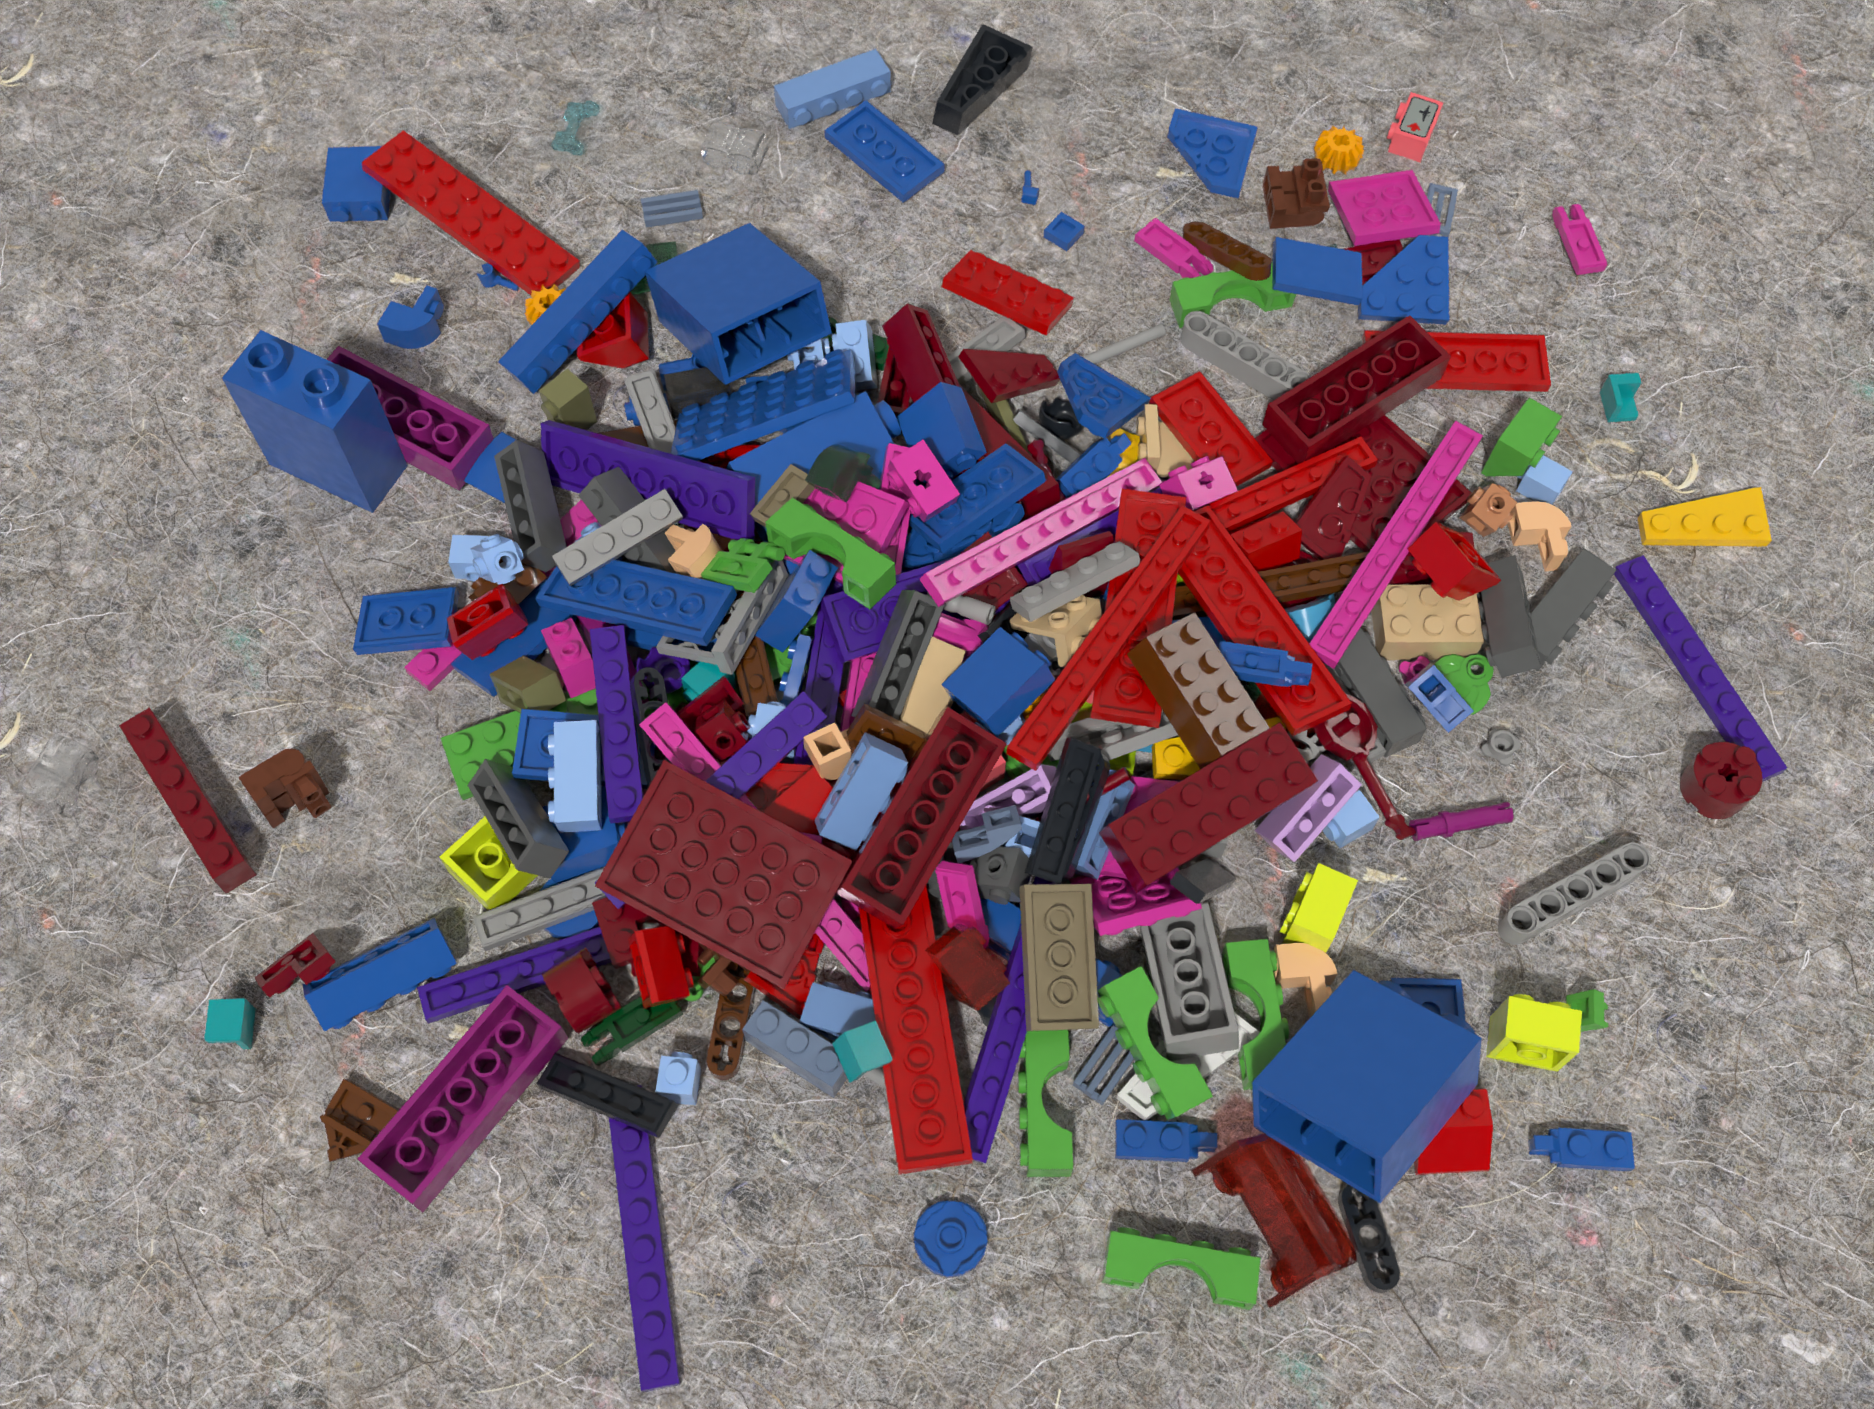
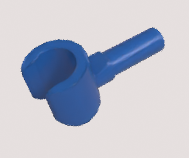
M1026 170L1024 172L1021 202L1036 205L1039 188L1032 187L1031 171Z
M485 263L482 265L486 273L485 275L477 273L480 282L486 288H491L497 284L517 292L520 289L512 281L498 276L491 264Z

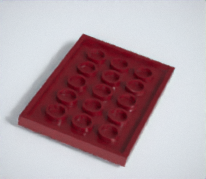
M1386 415L1334 447L1336 448L1362 436L1378 459L1376 466L1366 471L1371 475V479L1360 511L1356 513L1350 531L1352 532L1350 540L1363 552H1369L1375 544L1377 529H1385L1432 457ZM1267 430L1255 438L1273 460L1271 466L1278 473L1298 464ZM1456 479L1424 530H1428L1435 522L1443 523L1468 503L1467 499L1472 492ZM1315 494L1307 497L1306 499L1310 502V500L1313 498Z
M663 760L595 887L785 989L853 861L672 763Z

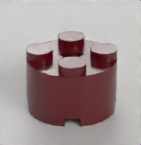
M1715 742L1704 746L1687 765L1680 777V790L1685 801L1688 804L1691 802L1699 809L1697 811L1699 814L1711 819H1727L1741 811L1758 794L1762 786V771L1756 760L1755 752L1749 747H1741L1729 742Z
M586 947L542 973L549 991L559 1003V1008L571 1027L578 1034L622 1008L611 990L612 987L603 972L598 970L595 960Z

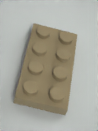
M1091 884L1019 886L1026 1031L1099 1029Z

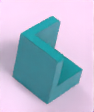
M1639 373L1608 375L1599 392L1607 422L1635 421L1638 418L1639 414L1634 395L1642 383Z
M245 998L209 1000L204 1040L207 1043H236L243 1050L251 1049L256 1008Z
M876 1021L846 1031L832 1043L850 1083L858 1080L866 1072L887 1065L892 1061V1056Z

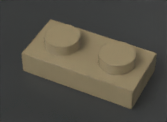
M790 464L751 511L750 515L756 522L766 527L765 522L792 497L803 504L818 486V483L814 477Z

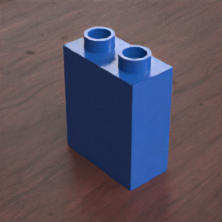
M747 223L644 271L659 322L725 385L832 333L821 282L751 223Z
M260 330L222 377L266 460L273 467L373 513L408 466L371 380Z
M865 391L855 396V403L822 414L730 461L726 469L755 477V506L790 464L814 477V479L822 466L879 489L886 447L888 443L894 444L892 439L901 435V428L891 407L884 400L873 405ZM916 478L915 485H923L925 488L927 483H922ZM754 520V529L760 540L768 542L766 527ZM783 559L789 577L798 564Z
M1353 970L1252 1082L1254 1128L1378 1203H1381L1477 1086L1482 1038L1476 1035L1473 1028L1462 1018L1453 1014H1443L1440 1016L1413 1002L1409 994L1396 983L1388 980L1376 982Z

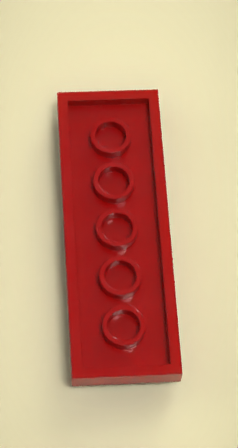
M1364 331L1362 337L1363 344L1384 331ZM1427 332L1451 358L1443 377L1426 389L1548 392L1551 386L1545 335Z

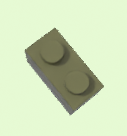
M568 368L539 390L542 400L541 409L547 416V420L588 430L597 422L588 386Z
M521 656L490 673L500 702L521 713L522 709L548 711L566 701L562 690L564 682L560 674L556 670H551L540 662H535L525 656Z

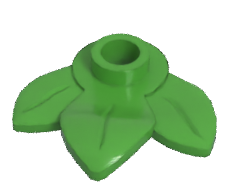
M1451 654L1442 657L1434 664L1456 689L1457 693L1474 710L1471 715L1478 713L1484 708L1491 695L1488 682L1491 680L1494 672L1493 666H1490L1487 657L1474 654L1464 658ZM1479 665L1482 667L1483 673L1475 675L1471 672V667Z

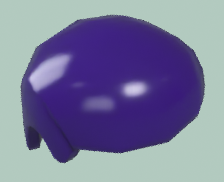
M652 647L645 659L640 657L637 659L636 672L646 667L658 670L664 679L666 694H669L683 686L681 678L691 670V663L689 659L659 654L657 648ZM644 676V679L642 681L650 690L654 686V683L648 682L647 678Z

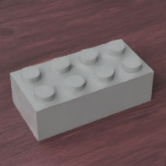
M1208 903L1201 904L1202 909L1191 911L1186 916L1169 917L1158 920L1150 926H1140L1151 984L1159 997L1155 1004L1167 1060L1169 1061L1239 1049L1238 1026Z

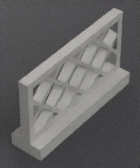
M783 560L770 562L773 569L755 593L745 591L740 599L732 603L726 615L731 614V617L726 624L717 628L710 640L717 639L711 652L699 650L698 646L701 645L690 642L673 645L671 643L674 638L662 636L656 646L659 654L716 664L720 672L733 675L788 577Z

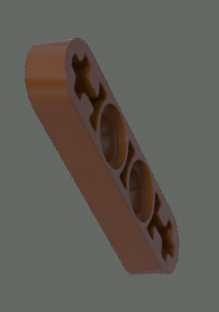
M1196 221L1183 226V238L1196 247L1202 255L1249 280L1261 281L1270 277L1271 258L1206 223Z
M733 961L725 969L735 975L734 977L739 981L736 986L744 987L747 990V995L743 1001L737 1003L731 1002L727 996L719 995L707 1053L709 1071L713 1077L719 1080L733 1078L740 1069L745 1045L742 1029L750 1019L756 989L746 982L743 977L739 976L740 967ZM744 970V976H745V977H746V975L748 974L749 971L746 972V971ZM729 1019H734L740 1023L739 1032L732 1037L724 1036L720 1032L721 1025ZM718 1042L729 1046L727 1054L729 1061L733 1062L732 1065H726L724 1070L721 1071L715 1060L722 1059L724 1049L722 1045H717Z

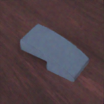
M1016 805L982 813L984 825L956 832L952 843L957 863L959 864L982 856L1003 845L1021 831L1022 825Z

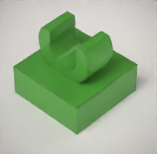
M1592 989L1566 996V1004L1570 1005L1571 1009L1582 1011L1581 1032L1608 1027V1023L1604 1021V1010H1608V1005L1604 1002L1603 992Z

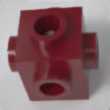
M724 699L697 717L695 732L700 736L699 741L710 754L713 753L721 762L728 756L732 757L748 742L749 734L747 730L750 729V725L745 716L740 711L735 713Z

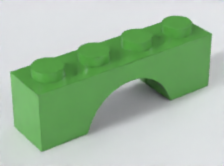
M1271 262L1270 277L1261 281L1249 280L1234 271L1214 272L1205 276L1182 278L1178 281H1173L1169 300L1178 326L1183 328L1184 319L1190 312L1201 311L1210 315L1212 308L1226 299L1241 298L1249 300L1259 306L1264 312L1293 307L1296 294L1272 290L1273 262Z
M792 497L765 522L768 542L774 543L776 547L783 548L785 554L792 559L806 555L809 550L837 559L844 566L842 571L844 593L868 609H871L896 585L895 563L888 555L878 553L870 548L860 537H853L835 521L827 520L816 513L808 504H802Z
M1268 939L1228 942L1221 953L1228 988L1246 995L1255 1005L1260 1017V1033L1252 1041L1243 1045L1238 1053L1243 1090L1252 1089L1254 1079L1286 1045L1285 1040L1289 1039L1288 1022L1286 1018H1281L1279 1005L1283 1004V992L1281 985L1275 984L1273 972L1277 971V958L1275 951L1269 950Z
M1142 966L1104 985L1097 991L1100 995L1097 999L1098 1004L1106 1017L1111 1016L1117 1027V1030H1115L1117 1040L1124 1050L1129 1049L1135 1060L1133 1063L1134 1071L1140 1081L1143 1083L1147 1082L1153 1093L1150 1097L1151 1102L1159 1115H1165L1166 1119L1170 1120L1213 1097L1196 1064L1171 1062L1161 1056L1152 1045L1148 1035L1147 1023L1149 1013L1159 997Z
M1069 1030L1027 1031L1019 1058H1024V1071H1018V1093H1025V1107H1019V1129H1026V1143H1020L1019 1147L1020 1166H1027V1177H1071L1073 1171L1072 1132L1054 1123L1047 1115L1042 1103V1090L1048 1080L1054 1075L1067 1070L1070 1060Z
M1119 1227L1117 1232L1111 1231L1108 1236L1102 1283L1139 1289L1150 1273L1164 1266L1175 1265L1185 1267L1196 1273L1205 1282L1212 1302L1215 1304L1248 1310L1256 1305L1261 1258L1251 1256V1251L1247 1249L1231 1247L1228 1252L1214 1250V1245L1209 1242L1192 1241L1191 1245L1176 1243L1177 1238L1174 1236L1155 1234L1154 1238L1139 1236L1140 1231L1126 1227Z

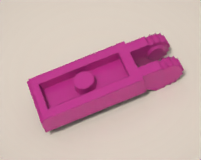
M1573 204L1570 207L1569 213L1572 219L1570 221L1564 207H1554L1553 222H1555V227L1558 229L1575 274L1582 275L1605 271L1607 260L1590 219L1586 218L1581 205Z
M1157 218L1151 220L1135 234L1134 241L1177 274L1180 273L1182 278L1200 277L1199 272L1205 276L1214 270L1211 261L1199 253L1196 247Z
M941 861L935 871L947 925L951 928L955 945L966 947L971 936L975 950L985 951L989 943L990 934H988V926L985 925L973 866Z

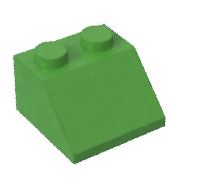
M1529 397L1498 439L1481 473L1485 476H1523L1529 466L1536 468L1545 454V451L1541 450L1546 444L1551 447L1558 437L1560 430L1556 427L1562 416Z

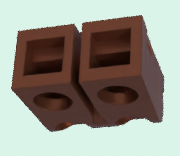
M1304 159L1302 166H1293L1292 171H1280L1279 166H1267L1262 187L1265 205L1267 206L1269 228L1315 226L1322 222L1324 212H1328L1330 204L1321 159Z
M285 749L238 777L272 828L285 821L281 813L294 805L297 806L300 812L307 808L313 818H317L331 808L330 803L325 798L330 792L311 761H306L299 750Z

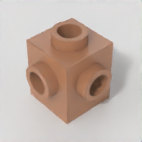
M1491 483L1484 488L1477 487L1468 497L1467 502L1469 506L1459 518L1481 536L1485 537L1508 524L1514 515L1511 510L1517 504V501L1510 497V492L1501 485Z

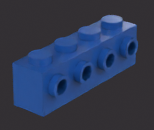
M433 918L330 970L322 979L318 981L312 980L307 985L304 983V997L324 1032L331 1028L339 1029L348 1025L354 1016L364 1011L372 1012L381 1008L387 999L397 994L405 995L414 991L420 982L430 977L439 978L447 974L452 969L451 966L457 964L436 919Z

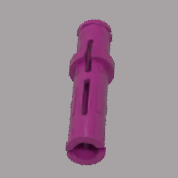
M1506 801L1458 812L1440 811L1436 816L1410 820L1409 827L1416 830V835L1412 836L1414 841L1437 836L1448 838L1452 837L1454 833L1512 823L1514 818L1513 809H1506L1510 807V803Z

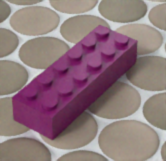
M338 345L326 360L371 380L405 461L460 491L466 483L464 479L470 469L494 439L489 424Z
M506 985L357 1160L423 1213L548 1064L553 1055L568 1040L562 1026Z

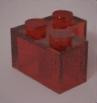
M957 923L925 951L940 969L943 983L954 998L978 1011L1010 984L1003 974L1007 971V968L995 954L991 956L983 947L986 940L974 926L969 928Z

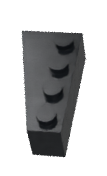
M982 24L939 96L932 124L955 135H959L1028 69L1033 46Z

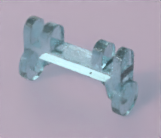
M585 101L584 103L569 102L567 104V110H565L563 118L569 123L565 131L556 132L555 140L551 144L554 150L570 152L577 156L583 154L584 146L575 140V135L583 118L599 114L600 107L593 101Z

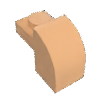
M1539 501L1517 503L1511 510L1514 515L1508 522L1513 546L1538 544L1544 571H1557L1568 554V545L1565 537L1572 527L1568 517L1559 508L1549 503Z
M673 524L665 532V535L676 551L668 559L676 574L703 579L701 573L718 551H722L710 529L702 524L696 531L690 528L686 530Z
M832 723L803 737L804 749L820 777L826 780L838 779L852 756L847 737L848 729L840 732L836 723Z
M1278 944L1274 948L1277 958V971H1273L1275 984H1280L1282 989L1303 987L1308 1017L1310 1019L1332 994L1331 987H1326V985H1331L1338 975L1335 964L1324 951L1309 944Z

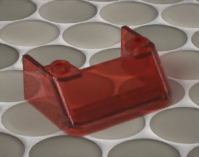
M1266 1133L1237 1140L1191 1170L1194 1177L1212 1173L1213 1182L1220 1192L1232 1197L1240 1195L1275 1255L1277 1262L1271 1266L1270 1280L1274 1289L1279 1294L1266 1301L1269 1308L1302 1294L1356 1263L1357 1254L1353 1244L1300 1155L1267 1136Z

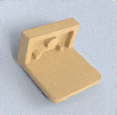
M1145 404L1142 417H1137L1136 434L1141 435V443L1138 444V461L1146 458L1159 478H1170L1169 472L1186 465L1187 470L1192 469L1191 463L1195 461L1164 422H1158L1157 404Z
M1081 595L1032 622L1016 613L1010 619V625L1015 630L1054 638L1058 665L1065 668L1102 617L1100 599Z

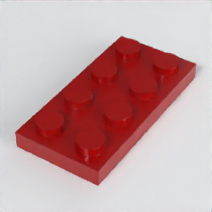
M972 250L943 277L942 288L1045 336L1068 312L1074 300L1073 296L1064 293L1058 288L1046 285L1034 277L1022 274L1008 265L998 263L987 258L982 253Z
M1200 371L1151 397L1149 404H1157L1158 416L1192 459L1197 461L1208 456L1209 460L1212 461L1222 456L1236 487L1271 468L1273 460Z

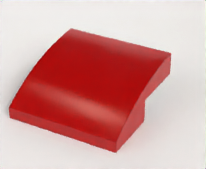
M813 766L762 812L798 832L819 835L814 820L833 787L825 778L822 779ZM823 838V843L834 842L828 838Z

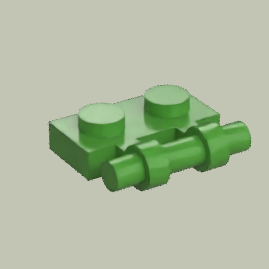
M733 539L728 543L729 552L718 551L701 573V576L707 581L734 586L736 590L755 593L773 569L770 562L774 560L782 561L785 557V551L783 548L776 547L771 542L764 541L757 544L752 539Z

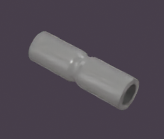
M962 595L949 601L943 607L946 611L959 613L961 616L986 625L991 623L995 613L994 605L971 597H963Z

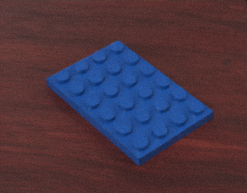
M841 349L834 350L828 353L825 359L820 361H805L799 364L796 370L788 373L784 371L773 373L766 381L758 384L756 382L746 383L738 389L739 391L729 395L726 392L717 394L710 399V402L700 406L698 403L686 406L679 413L670 454L698 461L855 403V359L851 349L844 352Z

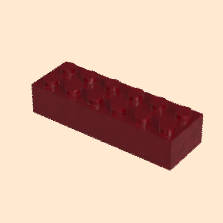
M1409 315L1270 402L1267 406L1262 425L1292 458L1300 464L1331 450L1440 380L1444 375L1451 356Z
M949 707L944 709L936 718L924 742L909 764L905 777L896 786L888 804L879 815L853 859V863L840 884L837 894L894 929L902 926L1007 743Z
M1281 722L1111 822L1099 834L1135 892L1138 893L1317 783L1318 780Z

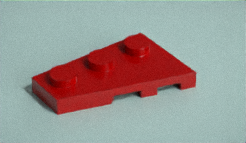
M816 933L814 934L785 989L752 971L748 972L744 980L800 1020L812 982L814 983L816 975L814 974L824 942Z

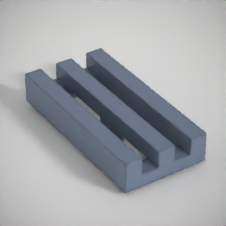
M1430 183L1426 196L1432 205L1434 192H1439L1435 209L1439 221L1445 194L1450 195L1444 226H1440L1438 233L1448 237L1458 189Z
M698 190L641 198L646 228L703 219Z
M1115 1026L1111 1027L1073 1082L1074 1087L1102 1106L1134 1061L1131 1052H1129L1102 1093L1099 1094L1095 1091L1123 1050L1120 1043H1118L1090 1085L1087 1086L1084 1083L1113 1039L1118 1041L1115 1035V1030H1117Z

